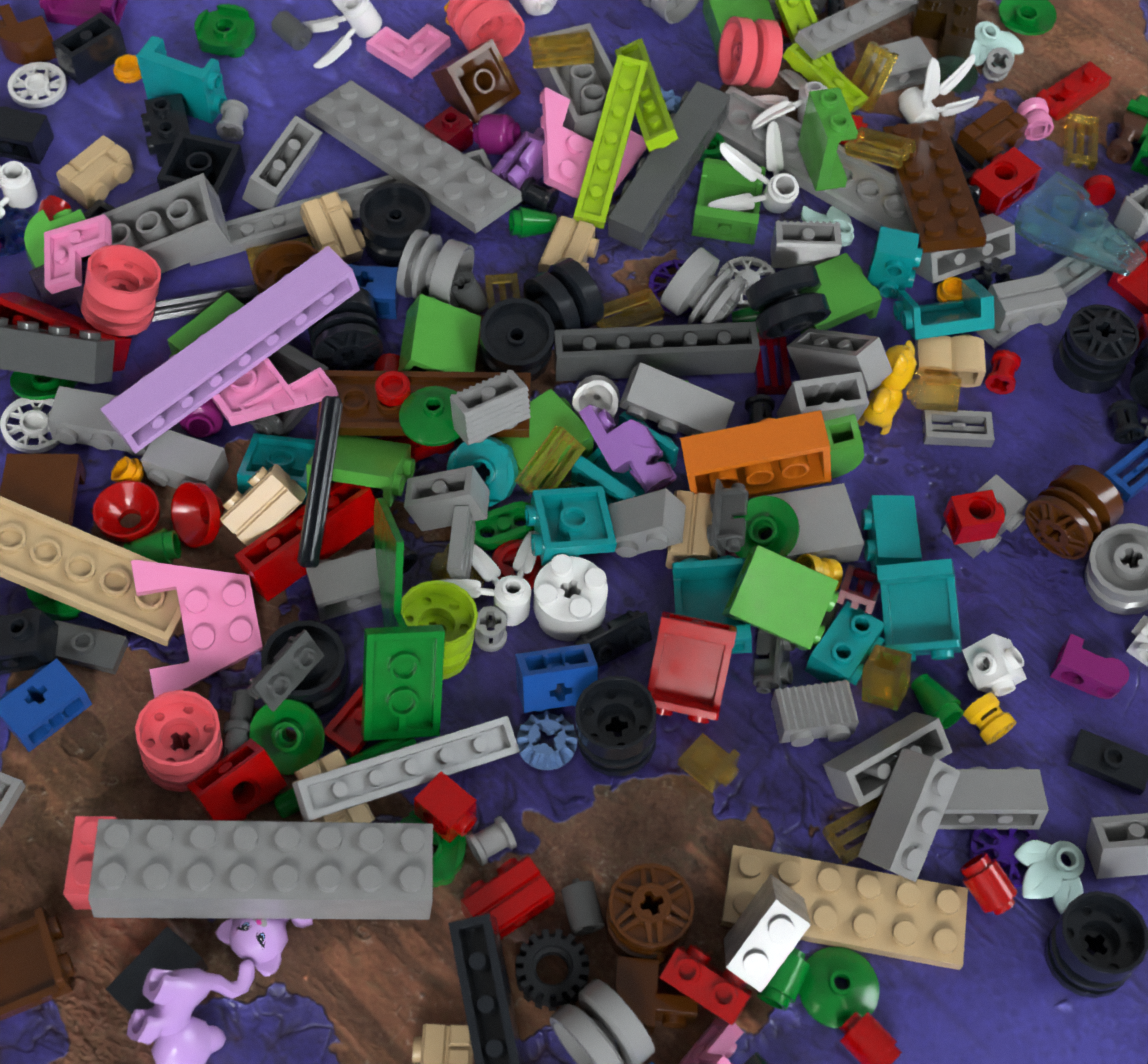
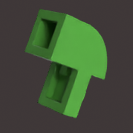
M71 209L60 211L53 216L54 220L49 221L44 210L35 214L27 224L24 235L25 251L38 278L44 275V232L86 220L81 209L74 212Z
M855 414L824 421L830 444L832 478L842 476L854 470L864 458L863 441Z

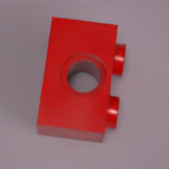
M1013 147L1004 154L999 153L984 169H977L970 176L968 183L971 186L977 185L981 189L982 194L980 195L979 203L985 207L983 212L986 215L993 213L998 216L1034 189L1042 168Z
M250 738L186 786L210 821H244L247 815L258 806L271 802L287 783L265 749ZM245 781L243 789L233 795L236 785Z

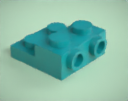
M254 433L237 472L238 491L243 494L251 487L247 481L262 466L268 471L276 463L305 490L306 496L301 504H306V464L314 454L316 440Z
M603 486L533 490L531 503L525 506V521L527 527L534 526L535 534L531 535V551L533 556H540L542 566L551 562L553 557L560 554L579 557L582 554L615 552L617 542Z

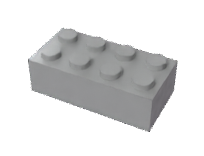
M591 23L534 36L533 64L544 87L570 99L563 127L594 142L614 69Z
M203 173L103 213L111 221L112 245L132 246L146 252L156 260L161 269V274L232 246L220 198Z

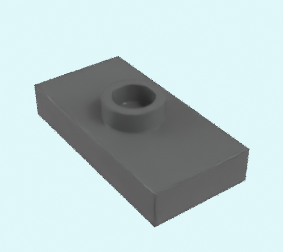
M59 620L55 621L58 625L55 659L57 658L60 662L116 675L129 643L127 636Z

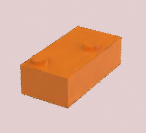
M821 410L778 419L766 418L757 423L680 438L689 488L694 494H715L716 479H720L724 488H731L734 483L744 484L749 492L748 498L832 482L830 444Z

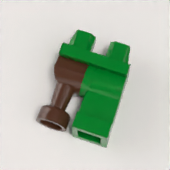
M1139 95L1136 100H1130L1116 131L1119 138L1112 140L1107 148L1106 155L1112 162L1124 164L1130 160L1134 148L1131 143L1134 141L1141 144V149L1131 170L1148 177V167L1141 162L1142 158H1148V97Z

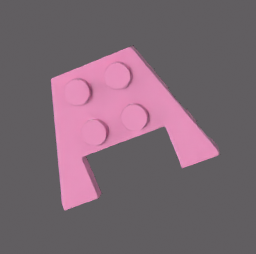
M545 87L539 96L540 103L543 105L541 128L544 129L545 142L542 145L544 183L578 199L594 142L563 127L570 99ZM631 130L614 191L647 149L643 136Z
M266 358L211 399L229 424L235 426L318 403L325 396L337 397L338 392L336 386L321 367L295 382L287 384L271 361Z
M142 560L131 561L137 596L177 590L189 662L149 669L154 698L165 692L188 690L209 676L221 672L262 650V640L249 575Z

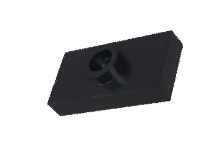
M1080 729L1077 733L1068 766L1138 795L1145 791L1148 781L1147 755L1084 729Z

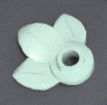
M988 21L980 22L975 27L974 41L970 51V55L972 53L975 55V66L983 65L989 52L998 47L1008 49L1012 53L1013 58L1014 55L1024 52L1021 41L1011 32L1001 31L995 24ZM993 62V64H994L995 66H1000L1001 69H1002V67H1003V64H1002V63L995 64V63Z
M803 206L801 212L803 221L805 220L807 223L810 221L813 223L816 221L819 223L831 221L833 224L837 221L840 224L842 247L849 246L852 243L854 227L846 213L831 206L827 214L824 215Z
M1031 840L1021 845L1015 851L1014 856L1017 860L1028 867L1022 882V896L1024 898L1045 899L1052 897L1057 910L1062 915L1068 904L1083 894V887L1079 876L1083 872L1085 860L1081 850L1075 844L1068 841H1058L1050 845L1040 840ZM1061 854H1066L1070 858V867L1062 863Z

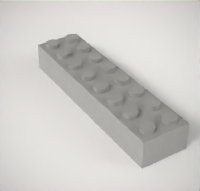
M98 819L88 899L94 918L430 920L433 902V824Z

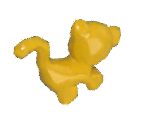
M907 340L904 345L890 347L885 352L893 372L882 381L879 387L871 390L868 396L869 405L858 420L859 426H863L866 421L872 425L882 427L880 434L886 435L889 433L892 419L903 402L902 390L913 378L917 365L914 357L915 348L911 340Z

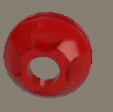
M121 481L108 486L98 495L93 505L92 514L98 529L107 538L118 542H131L148 535L155 528L160 518V504L154 490L148 485L138 481ZM128 514H137L141 517L140 522L132 528L121 526V520Z
M201 482L183 483L176 489L172 498L171 520L173 528L177 532L180 541L190 548L210 544L223 526L220 520L224 512L223 502L206 484Z

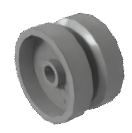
M1135 523L1116 524L1102 531L1092 544L1084 574L1086 590L1095 603L1109 612L1131 615L1140 614L1148 610L1147 526Z
M593 979L578 992L580 1008L565 1003L549 1017L554 1033L576 1064H624L623 1062L626 1064H642L654 1054L655 1047L642 1023L622 998L600 979Z

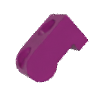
M1070 634L1059 650L1050 677L1098 698L1112 699L1129 680L1130 673L1127 666L1119 659L1112 657L1103 658L1083 649L1082 646L1085 639Z

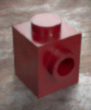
M452 106L424 125L427 131L460 152L473 145V122L466 114H461Z

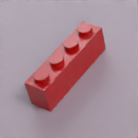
M19 292L0 293V317L8 318V324L17 325V321H32L39 323V329L48 330V326L56 325L70 327V333L79 334L80 330L101 332V338L115 340L113 372L124 370L132 338L106 334L95 329L81 317Z
M337 482L330 487L319 561L328 559L374 525L375 497L370 487ZM306 505L234 555L244 575L250 576L251 586L267 602L307 574L306 568L301 567L297 561Z

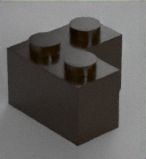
M917 0L910 36L939 40L937 61L961 65L969 57L974 41L978 0Z

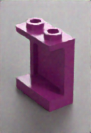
M39 0L40 7L44 9L47 22L78 26L100 12L119 26L128 0Z

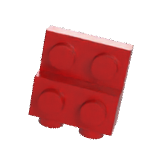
M691 944L688 949L683 946L678 947L659 978L730 1025H733L742 1014L753 993L746 988L748 983L727 968L723 973L709 964L712 957L697 946Z

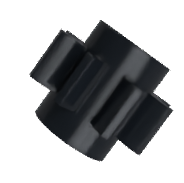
M997 257L993 258L992 264L980 261L981 268L978 273H972V276L977 278L978 282L987 290L992 285L990 282L993 280L991 276L993 272L997 273L994 276L996 280L994 284L1014 280L1010 278L1008 273L1013 267L1009 264L1001 267V259Z

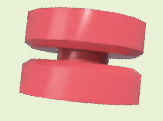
M738 16L728 19L722 31L718 50L719 74L724 84L743 86L747 83L749 86L756 88L772 86L777 78L783 54L782 32L777 21L757 19L753 22L748 17Z

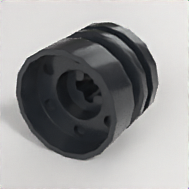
M359 287L360 291L308 328L313 359L327 366L329 370L360 371L375 363L383 352V343L379 324L377 323L373 297L366 289Z
M1097 304L1082 307L1073 314L1053 356L1054 370L1059 379L1071 389L1081 393L1099 394L1109 391L1119 382L1127 364L1137 349L1140 341L1138 328L1129 316L1114 307Z
M608 676L596 680L582 691L576 703L575 721L578 748L583 760L593 770L607 776H627L641 770L650 762L656 749V704L650 691L640 682L625 676ZM613 732H619L620 736L615 737Z
M1102 891L1084 893L1068 904L1061 917L1051 929L1045 941V959L1051 974L1064 988L1078 996L1090 998L1108 996L1119 989L1131 976V973L1143 962L1148 951V928L1142 915L1127 900L1114 893ZM1087 949H1091L1095 954L1091 955Z

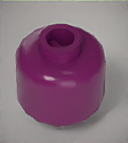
M486 114L481 117L478 125H475L473 129L474 142L479 145L480 149L484 150L486 155H504L521 136L519 123L515 122L514 118L509 114Z
M210 399L182 419L179 424L185 432L192 436L200 438L209 437L218 433L222 428L224 415L214 401Z

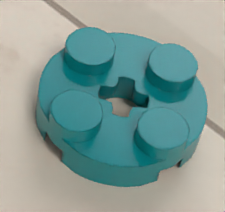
M488 436L486 440L480 443L467 445L463 442L450 455L447 470L472 465L474 468L481 466V462L486 464V467L490 469V475L486 476L484 483L490 490L488 507H491L512 494L518 479V465L511 446Z

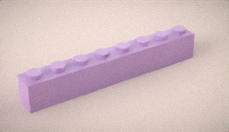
M329 246L325 247L317 254L312 255L291 273L284 275L281 280L263 293L256 295L253 300L235 313L227 316L225 320L207 333L199 336L182 351L171 356L154 371L143 376L126 391L111 399L100 410L112 428L136 454L360 291L353 269Z

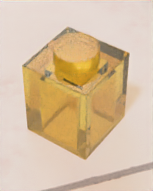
M915 370L914 379H911L907 385V399H911V404L916 409L957 412L962 378L955 373Z
M875 645L863 667L862 701L898 711L910 687L912 654Z

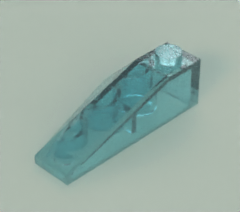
M1058 171L1022 203L1014 222L1015 232L1037 247L1127 277L1147 257V254L1123 229L1115 228L1108 221L1109 214L1103 207L1097 209L1089 200L1090 194L1084 187Z

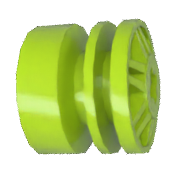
M426 581L410 588L402 597L401 614L407 626L442 624L445 630L443 680L449 679L459 674L469 663L478 619L475 601L467 591L454 583L445 581Z

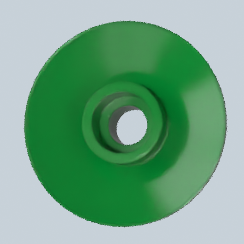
M1002 0L998 8V15L1002 23L1010 30L1023 35L1035 36L1044 34L1053 28L1057 19L1056 9L1048 0Z
M15 371L10 377V385L13 392L22 398L31 400L55 398L59 386L74 388L79 383L78 381Z
M429 386L410 394L402 403L399 411L400 426L405 435L412 441L425 446H442L458 439L460 436L453 427L450 403L451 394L456 395L457 392L447 387Z
M774 496L754 497L748 500L747 515L734 516V519L745 518L746 520L745 544L739 552H734L739 558L746 559L749 549L756 545L786 557L797 543L800 531L798 517L793 508L780 498ZM771 530L772 535L768 539H761V534L764 531Z
M286 698L274 712L267 705H264L255 714L250 725L249 739H253L265 749L280 774H295L294 772L317 761L323 751L325 735L322 722L314 710L301 701ZM287 727L295 730L297 734L296 739H291L287 736Z
M828 947L815 952L806 960L810 968L799 991V998L807 1013L814 1020L826 1027L839 1029L856 1011L862 1017L867 1012L872 1015L879 1000V982L875 971L865 958L847 948ZM838 977L845 979L848 983V989H838L834 984V979Z

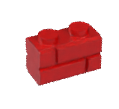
M528 855L520 861L516 858L509 859L497 869L498 875L487 883L479 880L470 885L463 893L465 898L461 900V910L464 916L471 918L488 913L492 914L497 919L501 940L552 906L555 902L554 890Z

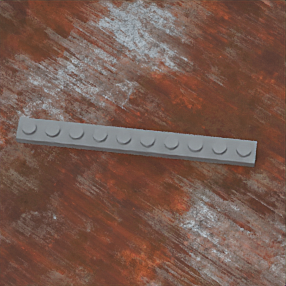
M483 149L465 153L466 156L487 170L492 171L493 167ZM388 175L226 221L232 246L189 262L190 266L308 233L300 216L301 205L304 202L316 198L319 199L333 192H338L341 201L347 200L353 215V218L349 220L360 218V204L367 193L378 186L400 182Z

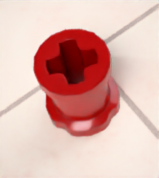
M998 350L994 352L991 358L992 370L986 376L985 385L993 393L1009 394L1015 389L1016 380L1014 376L1021 365V358L1015 352Z

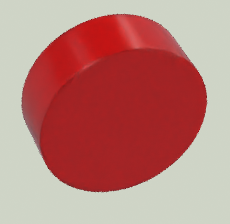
M1107 175L1093 176L1086 180L1082 186L1084 200L1089 205L1099 206L1106 204L1113 199L1116 193L1114 182Z
M387 371L381 374L375 382L377 399L387 406L401 405L411 394L409 378L399 371Z

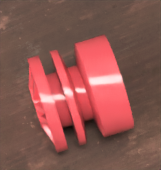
M450 0L446 10L447 21L468 51L493 39L502 58H505L520 44L525 33L524 21L508 0Z
M108 245L95 250L88 258L82 295L81 312L85 320L95 329L109 335L130 336L137 335L146 330L153 320L156 297L161 280V269L156 260L146 252L126 245Z
M176 690L162 693L150 700L139 713L135 732L144 770L152 782L165 790L189 791L186 786L222 759L224 748L218 712L209 700L196 692Z

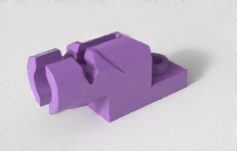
M538 127L533 134L524 131L491 172L506 182L510 181L512 186L518 190L521 189L528 177L534 178L537 183L543 176L542 145L545 143L544 129Z
M588 405L579 411L612 471L624 474L632 469L629 473L640 484L645 493L661 490L677 479L669 463L658 462V459L663 457V451L658 446L647 426L630 419L613 429L616 426L615 421L605 408L601 409Z

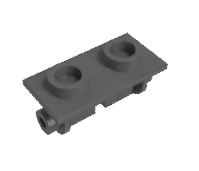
M716 479L715 494L710 496V508L713 515L712 524L707 527V539L709 545L713 546L721 557L725 556L726 550L729 552H739L745 544L746 520L745 518L734 519V516L747 515L749 492L742 483H734L731 488H724L720 479Z
M758 629L756 654L758 656H769V659H755L753 685L756 686L758 693L768 694L771 692V689H783L787 687V684H792L793 668L789 660L790 651H794L796 645L761 629Z
M306 630L298 633L295 637L290 636L287 639L286 645L273 657L275 661L272 665L267 664L255 678L249 680L250 686L246 689L247 692L256 700L261 697L272 712L280 706L325 656Z

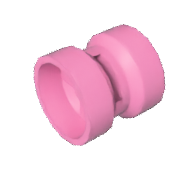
M1033 97L1025 100L1018 106L1017 112L1028 120V126L1025 131L1027 140L1038 141L1046 138L1053 132L1054 124L1049 115V108L1045 99Z

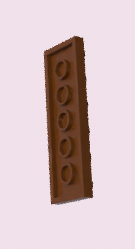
M927 121L925 123L897 124L895 126L883 127L882 138L913 233L920 234L918 248H922L923 253L985 247L987 235L945 122Z
M323 370L336 386L337 397L341 399L343 404L338 435L406 436L399 421L401 405H384L376 396L375 382L381 374L387 371ZM399 371L409 378L411 394L429 386H442L456 392H463V389H469L470 386H475L476 383L481 384L483 380L488 381L489 378H494L495 375L500 376L501 372ZM515 372L529 389L527 391L529 394L528 398L530 400L531 373ZM322 401L319 402L318 418H317V428H318V422H319V416H320V409H321V403H322ZM530 418L518 423L514 428L504 429L490 437L529 438Z

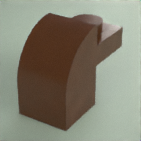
M9 3L0 6V47L8 60L26 65L57 58L52 45V35L42 15L18 23Z
M618 956L615 968L614 991L633 1011L650 1037H652L655 1028V1020L662 1021L664 1027L682 1029L686 1028L687 1024H694L698 1015V1003L688 996L657 993L659 960Z

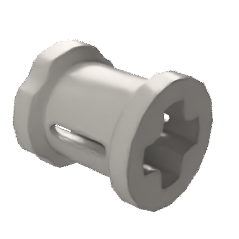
M1000 47L989 52L983 64V76L988 81L1000 82L1006 78L1008 71L1013 65L1014 58L1012 53L1008 49ZM993 62H994L995 64L1002 63V64H1003L1002 69H1001L1000 66H996V67L994 68V67L992 66Z
M226 100L221 105L222 118L216 126L217 135L225 141L237 142L243 138V121L248 118L249 110L244 103L238 100Z
M487 606L478 612L474 638L477 646L487 652L498 651L503 648L507 641L506 614L498 607ZM489 615H492V620H489ZM491 627L494 628V630L489 631L487 630V628ZM489 638H493L492 643L489 642Z
M501 816L494 818L492 825L478 833L473 834L469 832L465 835L472 854L481 866L487 864L488 858L507 847L509 849L517 847L511 829Z

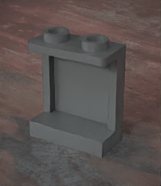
M288 343L268 357L287 384L295 382L319 367L322 370H329L324 364ZM316 403L249 421L248 423L253 425L259 434L286 437Z

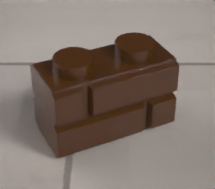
M1003 101L960 130L956 142L979 164L985 167L999 153L1004 154L1013 147L1018 149L1026 139L1025 131L1028 126V120L1020 113H1015L1014 109Z

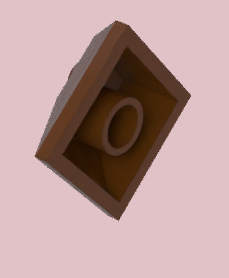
M493 39L453 58L431 72L444 99L461 114H466L473 124L478 123L482 116L493 113L521 94Z

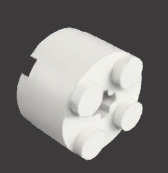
M565 554L553 557L551 562L547 563L539 571L534 583L533 608L541 629L555 639L569 642L576 641L579 635L587 634L600 627L606 612L608 594L606 574L592 562L580 557Z

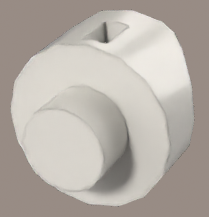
M592 375L579 382L573 395L572 405L580 417L579 411L588 405H593L601 409L605 408L614 418L618 410L620 394L612 380L605 376Z

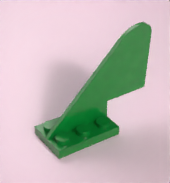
M376 498L374 504V539L384 627L364 629L361 735L364 741L440 736L445 630L442 624L406 625L401 614L404 540L385 498Z

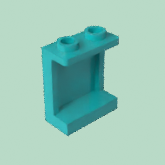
M152 35L136 55L147 98L152 99L181 93L186 115L212 124L217 116L221 114L222 103L227 100L219 61L211 58L204 68H199L167 56L164 40Z
M975 279L961 280V300L919 306L905 290L897 291L898 301L893 302V313L895 320L899 321L903 329L907 330L915 340L995 328L994 296Z
M626 411L619 416L618 426L630 419L647 426L644 421L627 415ZM648 427L658 446L663 451V457L658 459V462L669 463L673 469L676 466L679 448L668 436L660 435ZM599 447L587 459L580 455L572 464L571 483L577 487L603 486L607 505L647 494L629 473L632 469L624 474L612 471Z
M726 555L716 560L700 561L696 558H687L680 562L672 563L675 614L737 626L732 654L752 653L751 624L741 620L735 621L722 615L745 558Z
M952 558L878 565L877 578L881 587L883 622L886 624L884 627V654L887 658H893L894 663L915 662L916 656L931 655L932 660H948L954 658V653L962 652L955 568Z

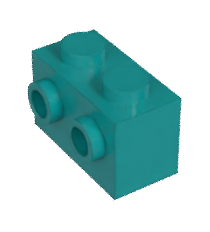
M880 227L868 268L867 280L879 290L882 297L897 299V291L905 290L906 288L912 289L916 269L912 268H919L923 253L922 248H917L920 234Z
M871 495L867 509H862L861 528L862 530H867L868 540H865L864 557L866 561L871 563V572L877 574L878 565L920 562L922 555L914 496Z
M847 601L811 653L805 671L824 683L848 680L849 684L857 686L867 670V667L863 665L868 655L875 658L885 642V639L880 636L886 624L874 616L865 613L859 607L857 610L851 608V603Z

